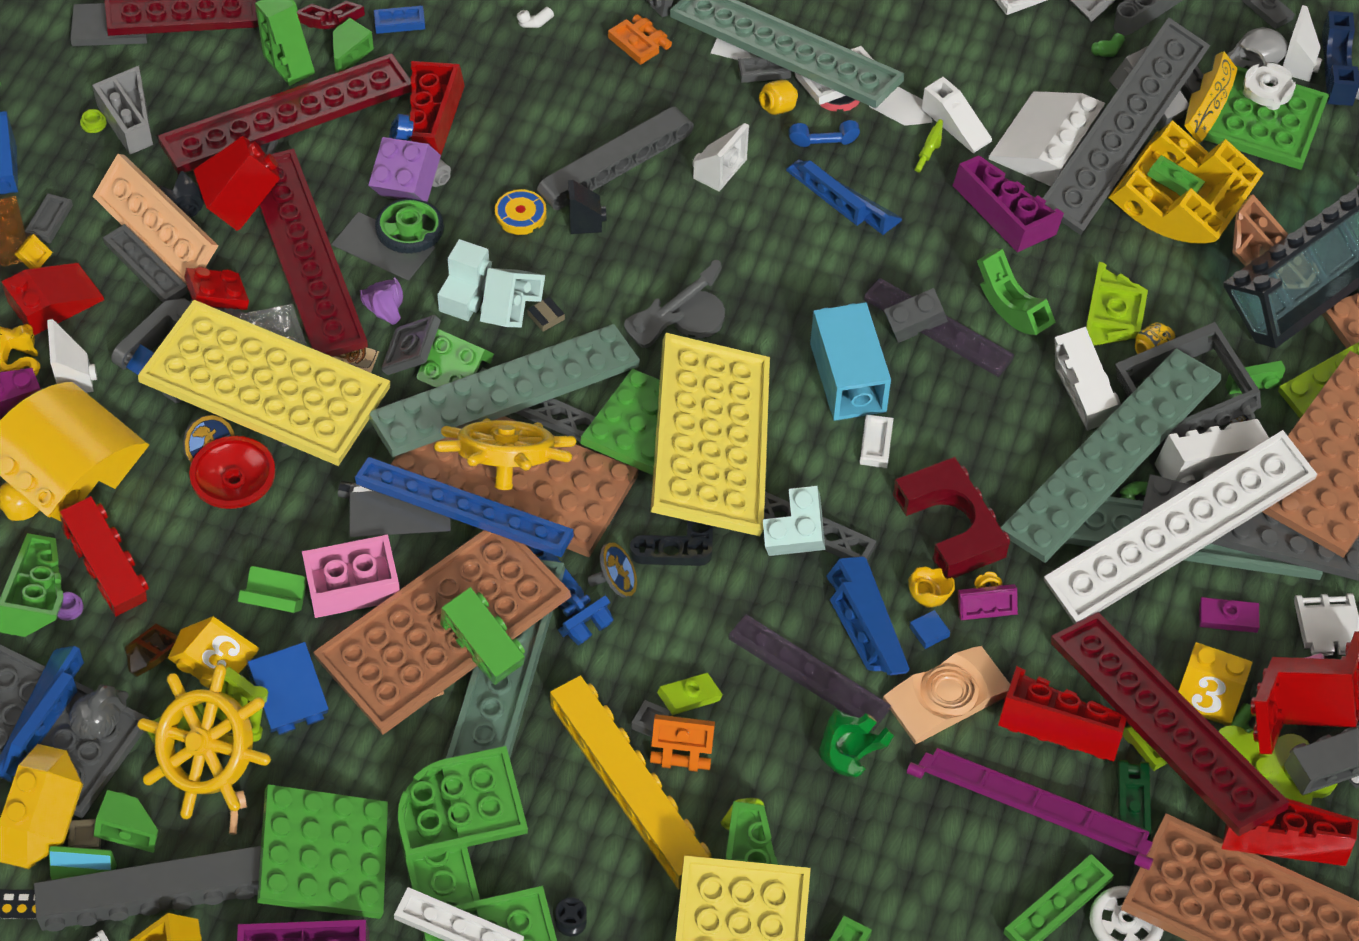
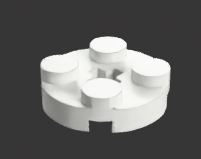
M1267 63V66L1261 67L1257 64L1252 66L1246 73L1243 83V95L1260 105L1266 106L1268 109L1276 110L1280 105L1287 103L1292 98L1296 84L1292 80L1293 75L1285 67L1274 63ZM1269 83H1272V84H1273V87H1270V86H1267V85H1268Z

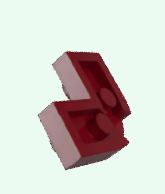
M344 1L330 9L310 4L298 10L297 15L300 23L305 24L307 27L332 29L343 24L349 18L356 21L365 16V11L362 5Z

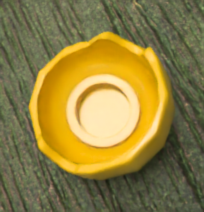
M8 482L0 486V509L8 519L12 521L26 520L33 517L39 511L36 506Z
M925 566L915 569L908 579V586L912 597L918 603L925 607L941 606L955 590V581L952 577L949 579L945 578L941 568L931 569Z

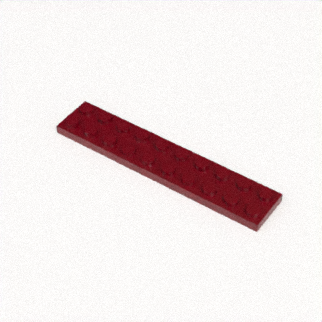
M391 53L158 135V140L179 175L181 171L188 172L197 168L242 136H245L251 142L255 141L261 146L412 92L411 79Z
M293 148L271 154L278 163L277 171L280 179L261 202L259 208L310 347L331 357L367 348L368 342L295 150Z
M1099 612L1051 636L1053 647L1118 713L1127 718L1126 721L1238 836L1288 809L1289 801Z

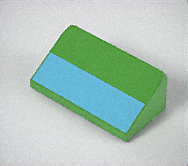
M50 846L49 848L50 876L52 880L116 870L117 864L111 850Z

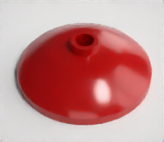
M244 436L219 438L205 445L193 458L189 471L190 482L196 495L207 504L224 509L241 508L258 501L268 492L275 478L274 459L270 451L263 444L252 438Z

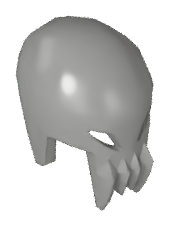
M1261 27L1247 32L1236 47L1228 52L1227 55L1235 66L1242 68L1245 66L1252 67L1259 64V67L1267 66V63L1278 64L1287 54L1288 43L1281 33L1270 28Z

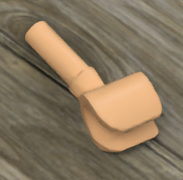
M244 791L235 792L241 805L240 809L247 808ZM230 810L229 834L236 835L239 815L238 811Z

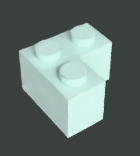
M458 240L448 257L449 276L438 293L440 312L469 321L473 312L476 313L479 310L481 299L484 295L487 270L492 265V262L489 261V250L487 248Z
M488 268L480 321L504 327H522L525 301L541 302L545 275L522 270Z
M818 487L789 489L791 516L763 519L765 548L768 555L774 556L825 550L821 498Z

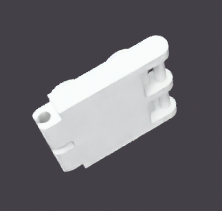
M1346 593L1345 596L1328 597L1327 594H1321L1320 597L1310 598L1295 595L1294 604L1304 648H1310L1312 656L1320 653L1323 656L1333 655V652H1335L1334 647H1336L1338 655H1346V643L1351 642L1354 631H1359V615L1353 593ZM1330 602H1346V604L1330 605ZM1305 603H1320V605L1304 606Z

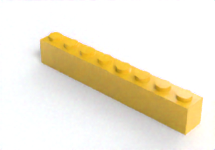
M580 675L550 691L551 708L677 889H681L684 856L712 858L709 848L704 842L699 843L694 836L695 831L688 819L683 820L679 815L675 800L670 795L666 796L662 791V784L658 776L654 772L650 774L645 767L646 762L639 750H633L629 744L630 740L626 731L622 727L618 729L614 723L611 710L607 705H601L598 700L597 691L591 683L587 684Z

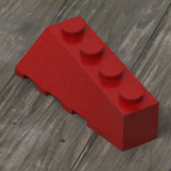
M1016 666L998 726L1007 728L1012 732H1020L1036 737L1041 741L1056 743L1070 750L1082 751L1099 759L1115 760L1127 720L1125 716L1094 701L1082 702L1077 693L1068 689L1064 692L1056 690L1049 686L1050 681L1040 676L1037 680L1025 675V669Z

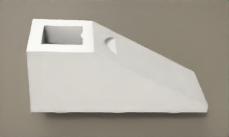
M942 77L924 88L922 110L936 122L939 119L943 120V128L972 153L992 142L991 136L961 91L947 79Z

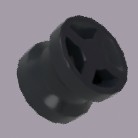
M574 897L561 900L555 910L556 927L565 936L572 937L581 934L587 925L585 904Z

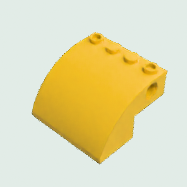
M1172 120L1153 135L1109 198L1134 220L1162 236L1188 243H1211L1220 238L1263 175V172L1226 139L1208 152ZM1162 155L1204 180L1205 183L1198 194L1190 188L1179 196L1176 192L1159 184L1147 174L1152 165Z
M74 382L59 383L27 397L0 420V476L47 517L61 521L60 511L84 500L98 481L116 489L148 448L149 444Z

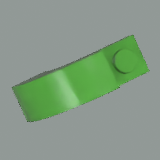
M996 248L977 260L984 278V282L980 283L985 296L995 311L1013 328L1025 334L1037 335L1056 323L1047 299L1029 295L1017 283L1003 249Z

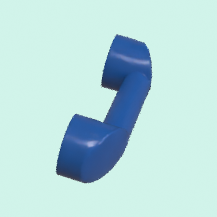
M848 120L840 124L839 132L809 134L808 126L803 123L792 125L788 132L790 140L795 145L808 147L810 144L841 142L843 145L850 144L857 139L860 129L856 121Z

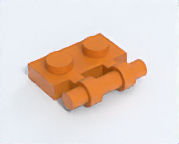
M639 14L633 17L632 22L634 24L626 19L608 30V38L640 65L659 54V46L667 50L672 45V42L667 38V34L662 30L654 28L650 20L642 18Z
M655 714L651 747L663 748V752L651 751L650 763L662 764L663 768H671V766L687 767L689 771L698 772V769L710 770L711 758L700 757V753H712L715 721ZM673 749L690 751V756L673 754Z

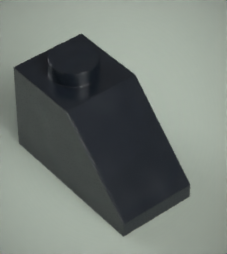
M568 180L571 234L601 233L602 222H607L606 206H601L600 195L575 180Z

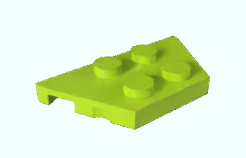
M1103 262L1098 263L1086 325L1093 346L1136 338L1142 328L1148 294L1147 289L1139 284L1132 283L1123 274L1120 273L1116 276L1106 269L1107 265Z

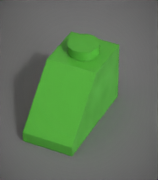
M351 18L337 26L333 31L336 73L353 67L374 49L372 31Z
M107 790L96 817L93 837L154 853L158 829L138 798L123 792Z

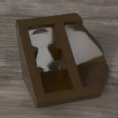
M158 624L153 625L125 646L128 671L134 677H138L159 665L168 658L178 636Z

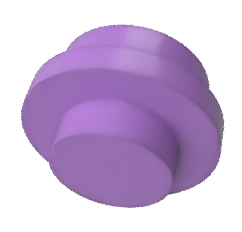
M71 592L63 593V603L57 617L61 620L69 621L80 616L84 608L82 599Z

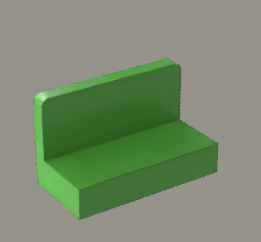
M251 566L247 588L240 590L238 602L292 613L301 611L307 577Z

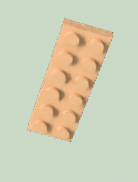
M117 154L93 197L121 225L125 224L187 285L184 278L186 268H205L218 245L125 155Z

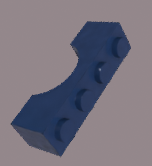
M1328 11L1323 26L1322 40L1327 94H1329L1328 104L1353 106L1359 89L1358 67L1352 66V44L1355 32L1352 12Z

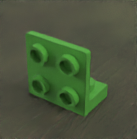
M438 329L426 363L421 365L416 378L431 386L439 387L475 374L482 360L489 364L491 363L494 353Z

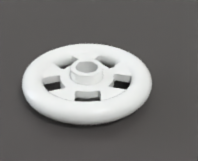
M1115 886L1103 891L1094 900L1090 909V925L1095 937L1099 941H1119L1111 936L1114 929L1126 935L1124 941H1160L1164 930L1121 910L1122 905L1118 906L1117 899L1126 898L1131 886ZM1104 909L1113 911L1111 922L1102 920ZM1128 915L1133 921L1127 922L1122 916ZM1141 927L1149 933L1142 940L1134 935Z

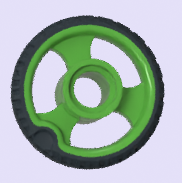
M409 198L394 201L385 206L377 215L375 230L380 242L390 250L406 254L420 253L421 251L428 250L440 240L444 229L442 215L435 206L426 201ZM396 214V223H387V220ZM423 214L428 215L433 220L434 229L432 231L423 229Z

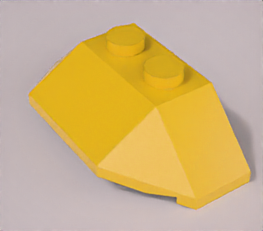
M37 744L18 765L0 818V863L30 869L36 862L49 855L50 846H61L64 844L83 787L80 776L66 750Z

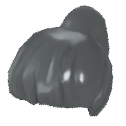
M99 684L96 691L79 698L74 703L69 714V725L73 733L81 737V739L90 740L109 736L114 730L115 725L118 724L121 712L126 708V699L129 697L128 693L115 690L113 686Z

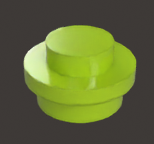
M90 109L83 113L80 124L85 132L97 133L106 127L107 121L106 117L99 110Z

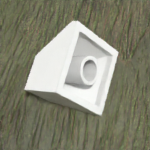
M1302 5L1283 67L1291 72L1292 77L1310 82L1312 73H1318L1322 59L1318 58L1321 47L1308 7Z
M746 123L742 124L708 145L702 153H698L692 163L694 167L693 179L720 191L747 160L749 125Z
M53 319L47 320L50 363L56 383L74 382L86 393L94 392L93 380H97L95 364H90L87 353Z

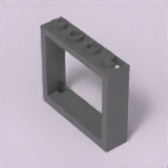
M1216 322L1115 364L1117 380L1127 397H1129L1137 389L1133 383L1150 376L1176 348L1192 358L1213 349L1216 351L1242 394L1186 417L1170 433H1177L1179 438L1185 437L1186 432L1191 430H1197L1199 434H1202L1209 427L1225 425L1233 419L1249 415L1261 408L1258 387ZM1167 437L1158 446L1159 450L1162 449Z

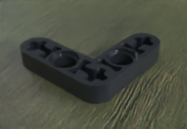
M687 520V536H637L630 543V557L638 564L705 565L712 558L713 526L706 525L708 527L706 531L696 532L692 526L697 522ZM655 546H658V554H655ZM667 546H675L679 552L675 555H667L663 549ZM640 547H646L645 553H640ZM684 547H687V555H684ZM697 548H702V554H697Z

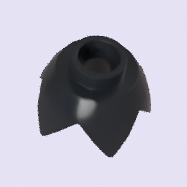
M183 171L180 172L173 190L165 186H159L189 218L195 216L205 204L199 185L196 186L192 179Z

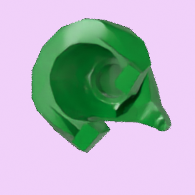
M835 708L827 722L819 748V756L836 773L847 777H859L866 770L864 766H861L859 760L872 751L888 747L894 735L887 727L879 735L870 733V730L876 725L877 721L867 713L863 717L858 718Z

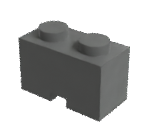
M934 288L884 309L898 343L918 335V332L925 329L930 330L948 322Z

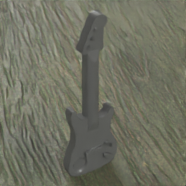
M719 260L712 261L711 266L700 273L701 277L663 307H660V299H655L651 307L628 317L625 320L624 327L629 336L642 348L652 346L667 326L678 322L684 317L682 311L678 313L673 312L705 286L713 285L722 269L721 262Z

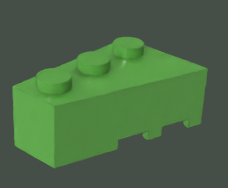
M260 0L256 2L255 6L263 56L289 86L315 74L294 0Z
M470 587L442 607L440 625L445 630L448 628L453 630L458 637L456 643L461 648H467L473 656V662L496 685L524 664L525 656L523 654L525 650L516 638L512 640L505 632L507 627L498 615L494 617L487 609L489 604L480 592L476 594Z

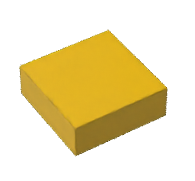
M32 234L25 240L15 255L29 269L41 268L53 252Z

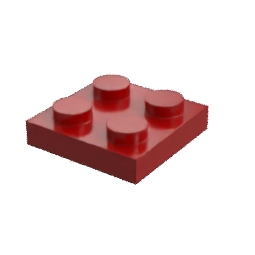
M197 267L196 269L186 268L184 278L192 300L211 307L247 310L249 299L239 273L231 270H209L204 267Z

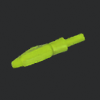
M941 119L933 126L919 154L920 159L915 167V171L918 173L921 172L925 162L929 161L932 152L941 146L943 120Z

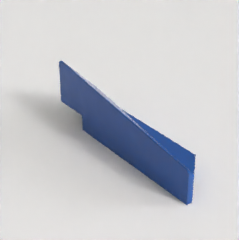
M798 159L786 168L788 173L856 226L865 221L884 235L902 221L900 216L835 180L812 161Z
M865 557L839 559L826 576L836 590L830 601L866 669L886 672L887 675L907 673L909 666L867 559Z
M70 646L53 651L0 754L1 778L13 782L18 765L37 744L42 742L77 693L74 676L84 664L80 648Z

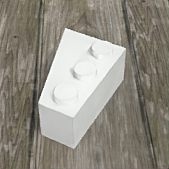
M1086 327L1055 337V368L1087 430L1101 426L1121 403L1118 395L1115 392L1113 393L1110 387L1108 376L1103 370Z

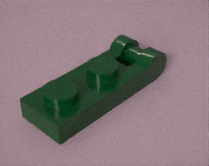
M1118 760L1116 771L1118 778V820L1149 831L1147 838L1149 840L1151 837L1149 762L1139 761L1138 764H1130L1128 760ZM1129 775L1138 776V779H1131Z

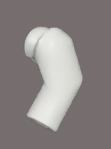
M545 7L538 14L530 16L529 11L522 10L517 14L518 24L523 28H540L553 18L554 13L549 7Z

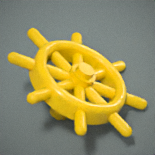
M485 418L481 422L469 424L462 429L451 426L442 427L441 434L444 437L457 440L437 441L434 449L437 452H458L460 456L467 459L469 466H476L478 464L496 466L495 488L510 490L513 487V467H520L522 470L527 471L531 466L548 462L551 459L570 462L572 454L569 451L555 448L573 447L576 444V438L574 436H553L539 422L530 424L519 421L490 420Z
M222 664L217 665L214 669L210 690L200 689L186 693L178 675L175 673L169 674L167 682L175 700L165 709L159 722L142 718L137 723L139 729L155 734V752L159 764L144 775L143 783L150 786L165 776L174 786L185 791L180 811L183 819L191 818L197 794L221 792L228 808L231 811H238L241 805L232 785L242 776L249 762L266 766L271 761L268 754L252 750L253 732L249 717L264 707V700L257 697L242 707L233 697L223 693L222 688L226 667ZM206 702L201 723L194 710V706ZM220 708L227 718L213 727L217 709ZM183 716L189 725L190 731L177 728ZM175 740L184 742L186 746L177 753H175ZM219 753L231 756L224 769L217 757ZM193 757L190 774L188 775L181 767V764ZM206 760L214 778L200 781Z

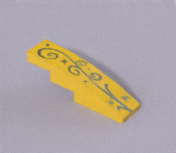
M1225 51L1216 54L1212 71L1203 75L1200 90L1191 94L1184 126L1198 143L1204 140L1217 120L1235 80L1238 68Z

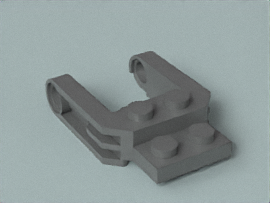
M186 299L164 301L116 346L111 357L112 363L124 370L127 369V364L140 344L152 350L170 333L193 300L190 302ZM213 307L244 321L246 320L245 313L238 309ZM163 392V395L174 403L183 401Z

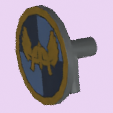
M214 415L201 416L194 420L185 431L183 439L184 454L188 461L192 463L195 455L208 443L219 438L235 436L230 423L222 417Z
M616 543L605 544L601 548L600 553L602 570L589 576L588 582L594 587L607 581L617 595L623 598L630 597L636 592L637 576L633 563L621 546Z

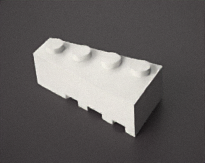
M1258 419L1231 423L1224 430H1220L1219 426L1209 427L1202 434H1199L1197 430H1191L1186 432L1185 437L1180 438L1177 433L1169 434L1155 462V466L1163 478L1194 485L1266 441L1269 437Z

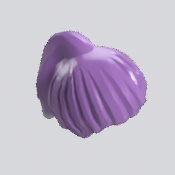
M396 278L376 282L367 289L360 290L362 303L376 317L392 325L401 319L398 308L403 302V291Z

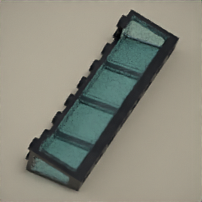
M1359 184L1351 192L1340 197L1337 202L1323 209L1316 217L1305 222L1302 227L1288 234L1281 242L1270 247L1267 252L1253 259L1250 264L1235 272L1232 277L1223 282L1226 292L1255 343L1272 348L1279 347L1359 288Z

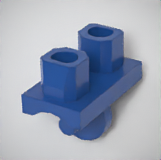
M571 594V597L567 600L569 606L563 609V613L566 617L573 613L575 616L564 622L563 627L558 631L562 637L569 635L579 646L592 636V633L584 623L591 619L598 630L601 631L614 621L607 608L610 604L609 599L605 595L585 608V605L591 602L589 596L584 595L579 598L576 594Z

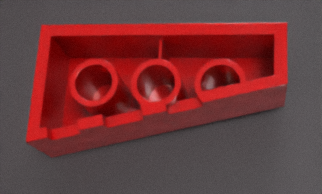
M411 61L412 95H410V121H413V133L410 139L412 142L429 144L442 155L465 87L460 64Z
M90 496L61 510L60 517L64 535L67 539L71 540L79 558L85 557L83 562L86 570L93 580L97 578L99 581L96 583L97 587L115 617L146 602V590L149 589L148 584L142 574L136 575L132 567L135 566V562L128 550L123 552L119 543L122 541L114 526L109 528L105 519L108 516L102 504L96 505Z
M1286 798L1289 801L1286 811L1241 836H1238L1227 824L1225 826L1221 847L1224 850L1346 866L1356 842L1359 820Z

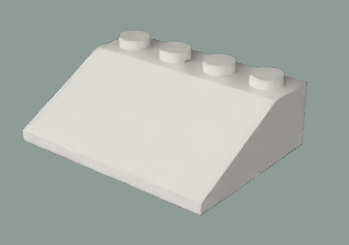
M1033 91L989 155V160L1052 186L1104 111L1105 103L1083 93Z

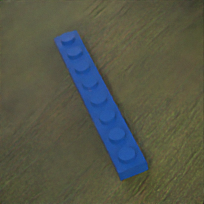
M370 457L367 458L355 476L356 484L558 557H562L574 537L573 529Z

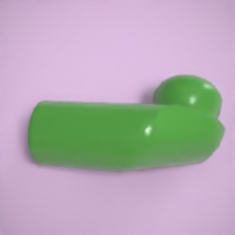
M1116 33L1110 41L1101 40L1093 43L1091 51L1095 56L1113 57L1118 53L1125 38L1122 34Z
M1247 703L1242 704L1231 726L1241 727L1248 733L1253 730L1248 724L1253 717L1251 705Z

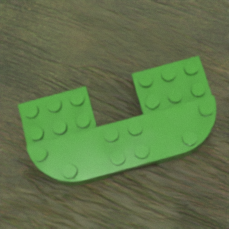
M507 746L446 758L434 762L419 771L413 777V781L406 791H403L398 807V831L411 888L524 936V941H557L543 886L482 900L479 897L467 847L528 834V827ZM422 931L424 941H444Z

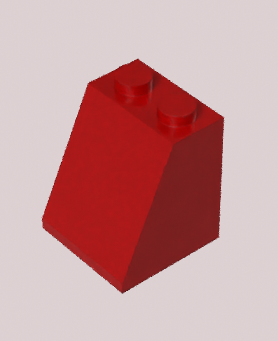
M245 136L240 137L193 170L206 208L236 231L244 226L280 179L276 159L271 154L267 155L264 153L258 143L249 141Z

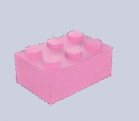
M388 535L302 551L315 618L377 606L400 590Z

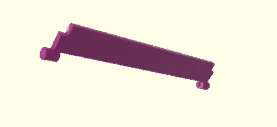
M939 748L936 749L933 755L925 753L919 765L911 762L908 766L907 774L922 779L924 773L927 772L1137 856L1134 865L1150 870L1153 858L1148 857L1153 842L1147 840L1149 831Z

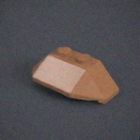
M1253 194L1247 198L1236 212L1233 253L1245 267L1253 259L1260 257L1270 247L1278 244L1288 235ZM1302 252L1272 272L1274 278L1282 280L1281 290L1306 289L1315 278ZM1309 261L1311 267L1314 269V272L1317 275L1319 272L1316 266L1314 265V263Z

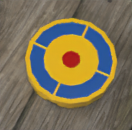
M529 190L507 192L498 199L495 205L496 222L508 233L516 235L532 233L533 229H536L538 226L539 228L542 227L547 218L546 203L541 196Z

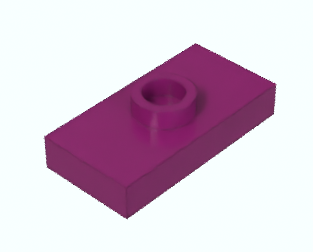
M1016 585L958 590L960 620L1018 615Z
M1201 597L1199 602L1200 627L1258 633L1260 628L1259 603Z

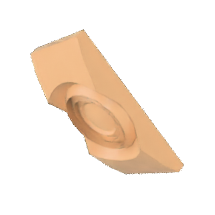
M978 646L954 653L939 666L929 671L912 675L885 694L883 700L916 745L1006 698L1010 683L983 647Z

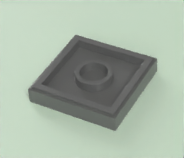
M432 315L397 327L381 370L386 375H390L426 363L441 320L436 315Z

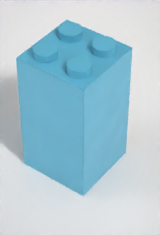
M852 303L846 306L814 310L810 345L833 421L887 412L891 377L867 303Z

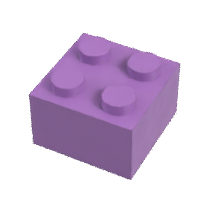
M382 137L368 186L383 197L401 200L409 198L428 202L441 155L426 143Z

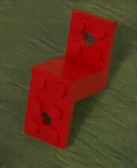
M1354 631L1351 642L1346 643V656H1342L1341 659L1272 657L1268 668L1263 670L1262 683L1259 682L1257 685V696L1252 697L1251 714L1256 716L1257 724L1254 725L1253 737L1255 742H1259L1260 754L1273 753L1283 724L1338 727L1357 726L1359 720V631Z

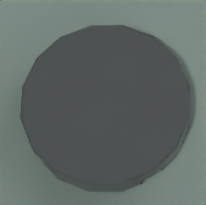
M699 291L673 312L678 313L682 311L684 314L681 320L673 323L675 328L686 336L688 334L695 335V338H705L714 335L720 331L725 319V308L722 301L706 291Z

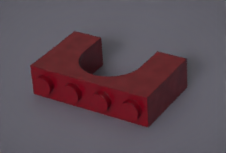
M956 457L895 479L893 496L906 516L935 505H949L960 509L971 521L972 526L966 532L935 544L933 561L938 568L942 569L945 578H956L1006 558L1010 545L1009 535L1000 528L996 522L994 511L986 506L980 489L977 486H973L967 469L959 464Z

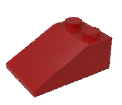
M79 263L25 269L1 281L7 302L24 325L29 324L32 326L34 335L48 329L47 320L53 319L58 324L104 301L103 295Z

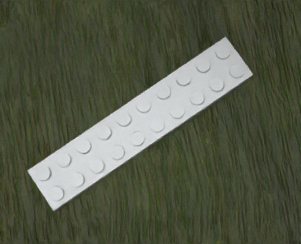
M1282 430L1044 576V581L1074 624L1107 608L1316 479L1317 473Z

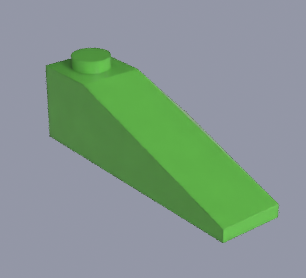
M27 533L0 597V633L26 637L57 619L63 603V590L61 588V574L59 573L56 538Z
M733 801L725 860L778 865L772 846V837L764 805Z

